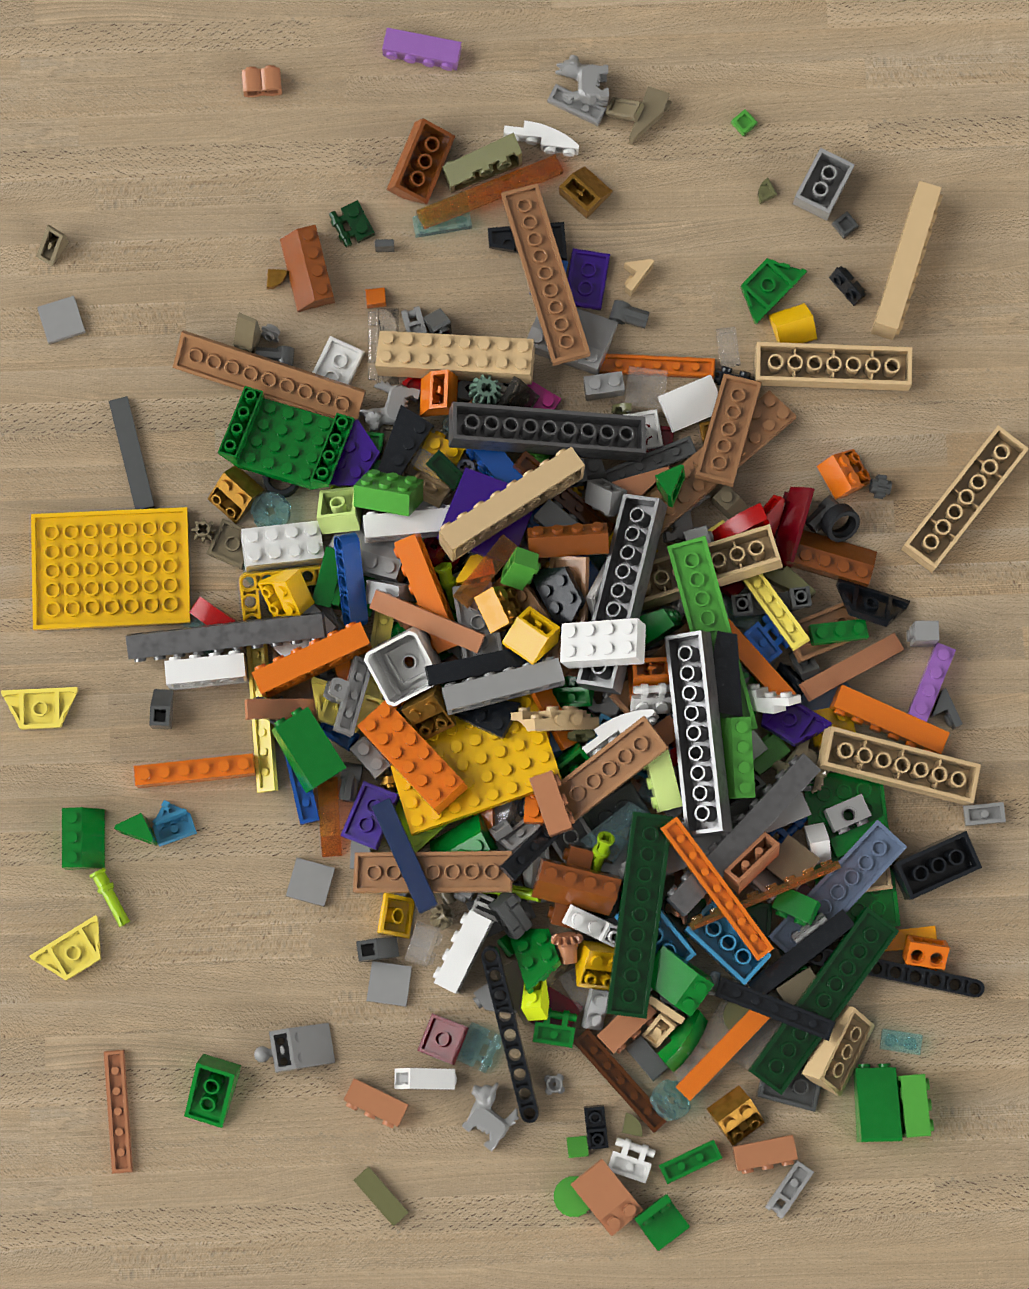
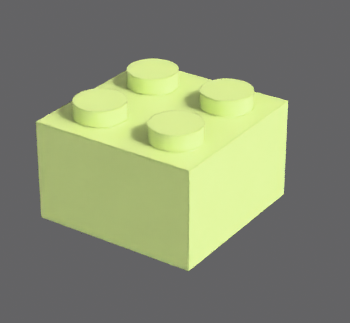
M354 487L320 490L317 521L322 534L360 530L363 508L354 507Z

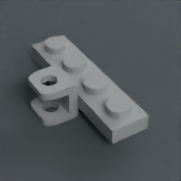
M353 657L347 680L333 678L326 683L323 693L325 699L337 704L340 703L332 731L352 737L371 675L364 658Z

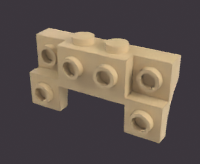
M558 706L546 707V711H530V708H518V712L511 713V720L522 723L527 731L594 730L599 726V717H591V714H587V710H579L578 707L562 706L563 710H559Z

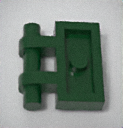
M358 200L342 207V216H338L336 211L329 213L330 222L336 228L339 234L338 238L340 242L344 243L346 248L352 245L350 239L353 237L360 243L375 235ZM347 222L351 230L345 231L342 224Z

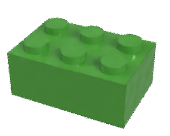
M376 469L368 470L354 484V507L409 517L423 502L424 480L417 479L415 476L406 477L400 476L397 473H383Z
M925 1074L897 1076L902 1138L931 1136V1131H934L933 1119L929 1118V1111H932L931 1099L927 1098V1090H930L929 1078H925Z

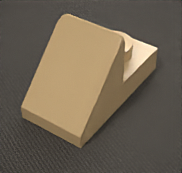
M646 259L624 263V269L632 274L624 283L626 285L625 293L632 296L653 268L654 260Z
M661 1012L641 1036L657 1049L677 1024Z

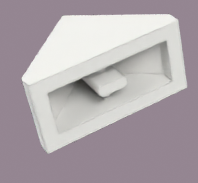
M824 822L804 826L808 850L820 858L817 864L832 862L830 839Z

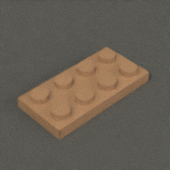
M842 602L797 622L809 637V625L856 620L858 618L849 616ZM808 641L793 651L798 663H802L853 641L811 646V641Z

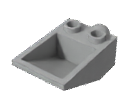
M329 1023L270 1031L269 1036L272 1049L260 1046L254 1052V1057L258 1062L263 1063L270 1057H273L275 1073L335 1063ZM283 1038L284 1044L278 1045L277 1039ZM282 1058H286L288 1060V1063L286 1065L280 1064V1060Z

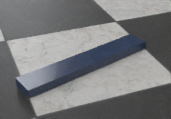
M388 798L372 806L419 913L422 914L438 906L439 904L392 800Z

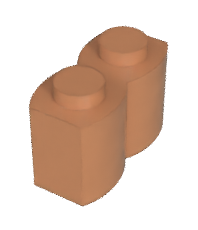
M268 65L265 68L257 69V67L250 66L242 70L244 97L277 96L282 94L279 67Z

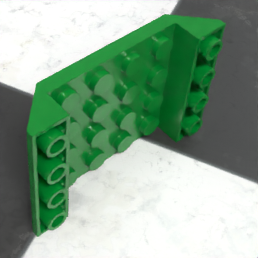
M245 386L218 454L236 467L311 490L329 487L355 418L336 413L334 419L265 399L263 391Z

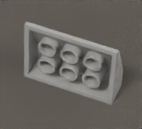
M577 308L590 350V357L563 364L598 375L618 322ZM537 316L527 339H534L535 354L550 359Z
M363 515L359 531L335 533L329 544L331 547H334L335 536L355 532L358 535L364 576L399 583L404 582L405 576L401 570L402 563L400 558L398 559L394 553V542L396 541L365 543Z

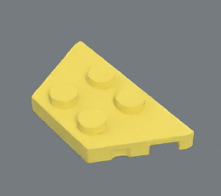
M312 677L311 685L317 719L320 722L334 726L340 703L337 704L324 698L323 693L328 681ZM365 694L354 733L359 730L357 725L385 700Z
M78 687L2 690L1 694L21 730L61 728L78 693Z
M97 915L31 954L29 957L66 981L101 960Z

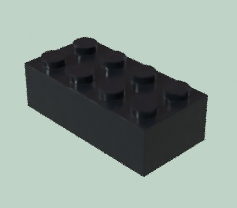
M958 831L896 859L890 865L905 900L917 898L982 868L967 831Z

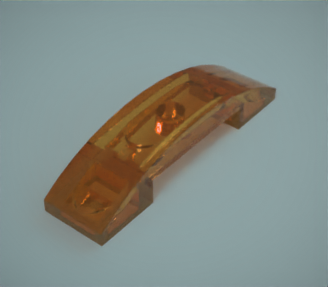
M502 534L453 597L466 608H469L475 601L474 597L482 593L518 546Z
M332 777L318 786L322 857L342 856L338 777Z

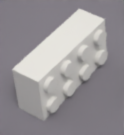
M318 521L241 529L245 572L322 564L324 549Z
M638 618L562 623L560 662L569 669L644 664L646 625Z
M238 650L229 651L227 655H221L216 652L209 653L208 657L190 655L188 659L170 657L169 661H164L166 685L170 690L249 683L247 658L244 653H240Z
M472 910L469 913L465 912L460 921L463 925L460 931L456 930L453 934L451 941L454 943L451 949H446L442 957L445 961L442 967H437L433 975L435 984L455 994H459L494 921Z

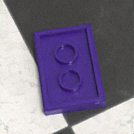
M572 249L567 279L576 307L601 311L610 254Z
M363 781L340 836L378 851L384 833L372 806L390 798L396 808L400 798L399 794Z

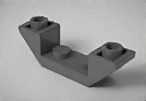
M809 586L790 588L787 592L777 593L790 612L812 606ZM751 593L731 595L733 616L753 617L766 614L754 596H751Z

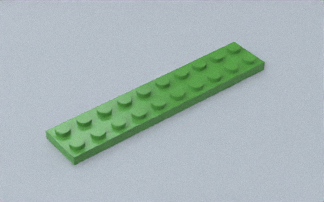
M706 536L669 545L667 549L690 632L699 630L711 632L714 652L717 631L732 633L707 539ZM739 660L743 717H751V728L753 730L757 729L758 726ZM720 713V719L741 717Z

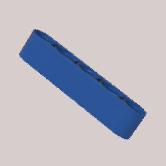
M355 532L335 536L334 550L343 623L346 626L356 621V623L361 622L362 626L367 625L368 611L359 537Z

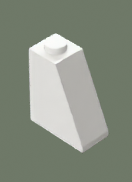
M395 1069L394 1089L451 1090L455 1089L457 1083L455 1069Z

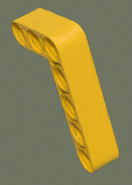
M321 564L243 573L239 577L243 621H247L250 616L261 619L258 592L261 590L257 583L265 575L272 576L281 571L299 569L301 574L305 571L312 572V577L310 580L305 581L307 586L316 585ZM246 577H251L254 580L253 584L249 587L243 585V580ZM249 596L255 598V603L252 606L245 604V599Z

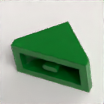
M681 464L655 475L657 489L669 507H673L685 480L684 465Z

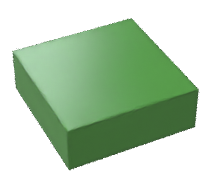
M746 109L731 120V124L742 136H745L758 124Z

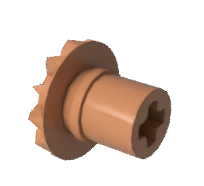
M568 931L553 935L551 943L558 945L561 964H574L578 962L577 947L579 943L583 942L582 934Z

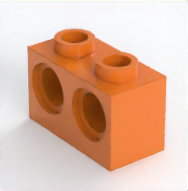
M907 934L902 958L905 964L910 966H922L934 971L938 969L945 970L950 947L946 940ZM920 950L918 954L911 955L913 951ZM934 953H939L936 958H931Z

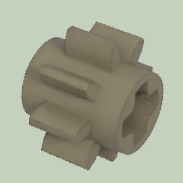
M205 518L199 523L195 521L196 527L191 529L193 533H197L194 539L198 540L200 538L203 544L207 539L212 541L211 535L216 533L215 529H211L213 522L207 523ZM200 529H206L207 533L201 532Z
M440 904L430 910L432 913L430 922L434 927H440L441 930H444L454 924L452 921L454 912L450 907H444L443 904Z

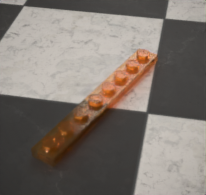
M553 155L416 210V215L425 230L501 199L502 192L539 184L563 174V168L556 155Z
M832 859L820 863L821 868L814 870L813 867L802 871V876L796 878L794 874L784 878L785 883L777 886L775 882L765 886L766 891L758 893V890L746 894L747 899L740 901L744 908L750 907L838 870L841 866L839 861L833 862ZM718 907L709 910L710 914L703 917L701 913L691 917L692 922L688 923L689 929L693 931L724 918V915Z

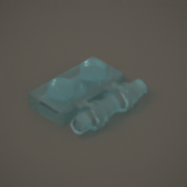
M471 1022L457 1060L471 1067L474 1066L477 1060L481 1062L479 1071L486 1073L488 1067H491L493 1064L492 1059L496 1050H499L501 1046V1036L495 1033L493 1040L487 1038L490 1030ZM484 1044L489 1046L485 1057L479 1055Z

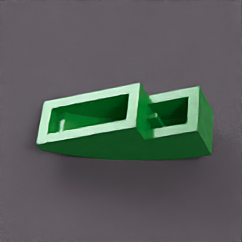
M699 1009L668 1035L672 1041L657 1053L673 1073L691 1055L705 1031L708 1020Z

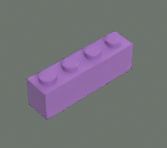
M387 28L382 47L383 56H386L388 59H402L411 64L415 62L422 63L427 67L438 66L446 71L457 70L462 50L461 42L392 28Z
M938 642L934 646L907 714L927 722L956 651L955 649Z

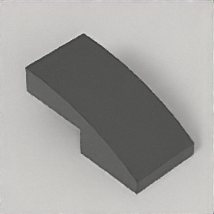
M641 1035L626 1047L629 1054L653 1082L669 1069Z

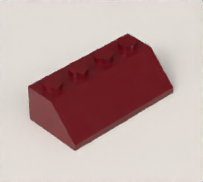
M790 487L788 492H784L785 505L778 529L774 535L783 569L786 566L791 568L794 563L815 491L814 488Z

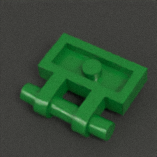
M549 1008L548 1019L544 1020L543 1023L535 1022L532 1042L572 1048L575 1028L567 1026L568 1021H577V1014L570 1013L568 1010L561 1012ZM550 1018L562 1020V1025L550 1024Z

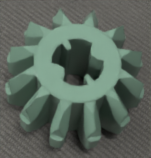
M483 374L480 376V379L474 378L473 383L469 386V397L473 398L472 402L496 405L497 400L501 398L500 392L502 390L501 386L497 385L498 379L492 381L491 375L486 379Z

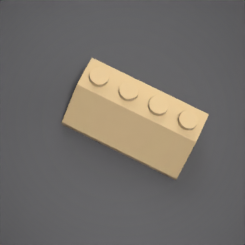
M847 1005L835 1020L836 1023L829 1041L822 1039L802 1072V1075L812 1083L840 1097L875 1026L857 1009Z

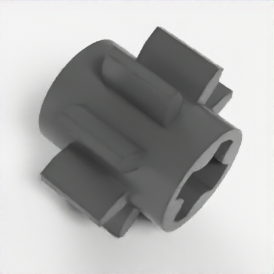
M878 474L875 476V479L871 478L869 492L874 494V498L883 499L885 495H890L892 482L887 480V475Z

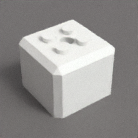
M411 627L373 647L366 653L364 658L387 704L396 706L431 688L429 687L424 667L443 663L437 651L432 648L427 632L415 627ZM406 657L414 659L415 664L413 667H408L405 664L404 660Z

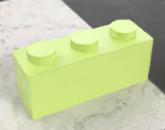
M668 749L643 768V770L647 771L648 778H645L648 790L651 789L653 797L650 798L651 804L657 812L682 807V800Z

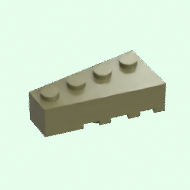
M514 132L457 160L448 161L443 166V174L451 193L522 166V151Z

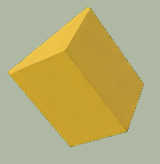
M805 303L768 315L778 343H807L817 340L813 314Z
M384 893L378 934L409 939L415 906L414 900L408 897Z

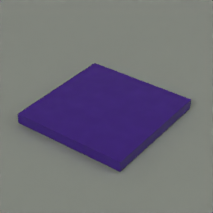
M465 467L442 526L447 522L452 523L457 520L461 513L465 511L468 513L474 509L473 507L478 502L487 501L495 491L504 490L509 483ZM533 511L479 544L470 552L505 565L516 547L520 546Z

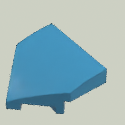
M164 800L157 817L152 821L159 847L197 834L191 814L186 809L179 808Z

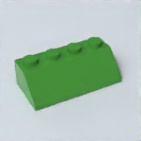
M751 717L722 718L720 722L729 799L755 798Z

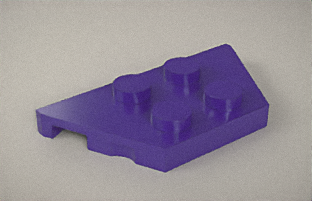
M357 419L354 421L330 485L354 487V484L368 470H372L381 455Z
M800 703L786 706V711L779 713H763L761 727L794 747L824 732L825 728L832 726L830 721Z

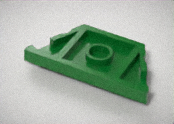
M766 258L741 284L740 288L756 325L803 278L807 270L790 267L789 264L778 263L775 260Z
M530 928L519 939L510 938L528 994H531L534 991L533 988L540 981L544 982L550 973L561 965L556 946L551 943L552 934L549 929Z

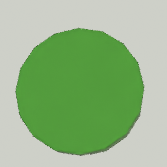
M569 1176L562 1179L554 1190V1202L557 1209L569 1217H579L589 1210L585 1202L570 1185L578 1176Z

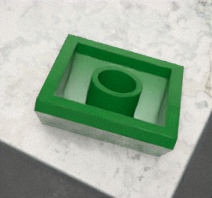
M142 813L120 822L114 827L121 834L157 846L156 837L147 818Z

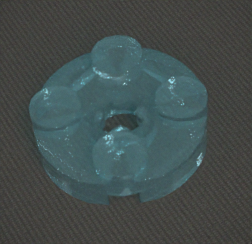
M265 492L253 501L251 515L253 514L254 522L258 527L287 524L291 514V505L281 494ZM273 507L275 515L269 516V512L266 509Z
M670 1079L660 1082L653 1089L650 1097V1103L656 1113L668 1122L682 1118L691 1108L690 1101L675 1087L680 1081H672ZM667 1096H673L675 1104L669 1103Z

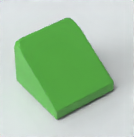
M587 1136L567 1137L568 1158L589 1156Z

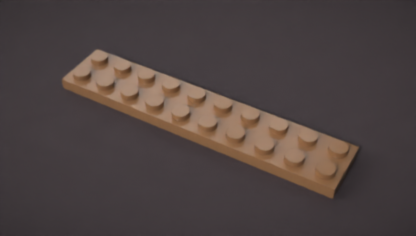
M538 183L502 192V202L552 365L555 366L590 357V350Z
M184 330L180 335L173 364L175 369L243 391L245 386L263 391L265 399L333 419L336 413L358 420L366 390Z
M770 390L757 400L739 467L796 419V415ZM703 447L681 464L684 465L685 480L673 507L668 506L657 489V485L645 495L647 497L660 498L667 505L661 533L719 485L718 483L695 478Z

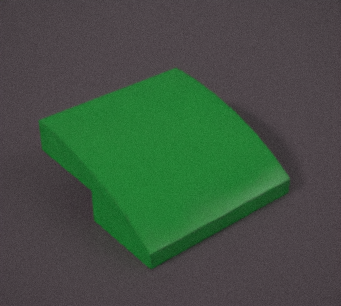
M565 676L564 686L553 688V694L561 708H563L562 706L586 707L593 705L594 690L584 689L577 684V676Z

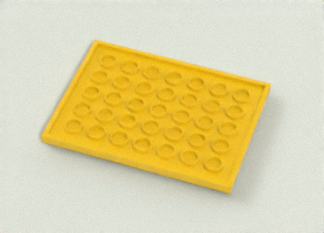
M187 507L31 514L34 631L191 624V614L189 613L191 603Z
M531 694L508 700L521 703L520 708H530V711H539ZM403 717L412 726L409 720L406 717ZM455 718L456 726L425 740L468 787L465 792L439 815L390 764L411 835L414 836L532 795L534 791L529 778L552 770L554 775L558 774L560 780H562L547 732L527 731L522 723L514 720L504 739H501Z

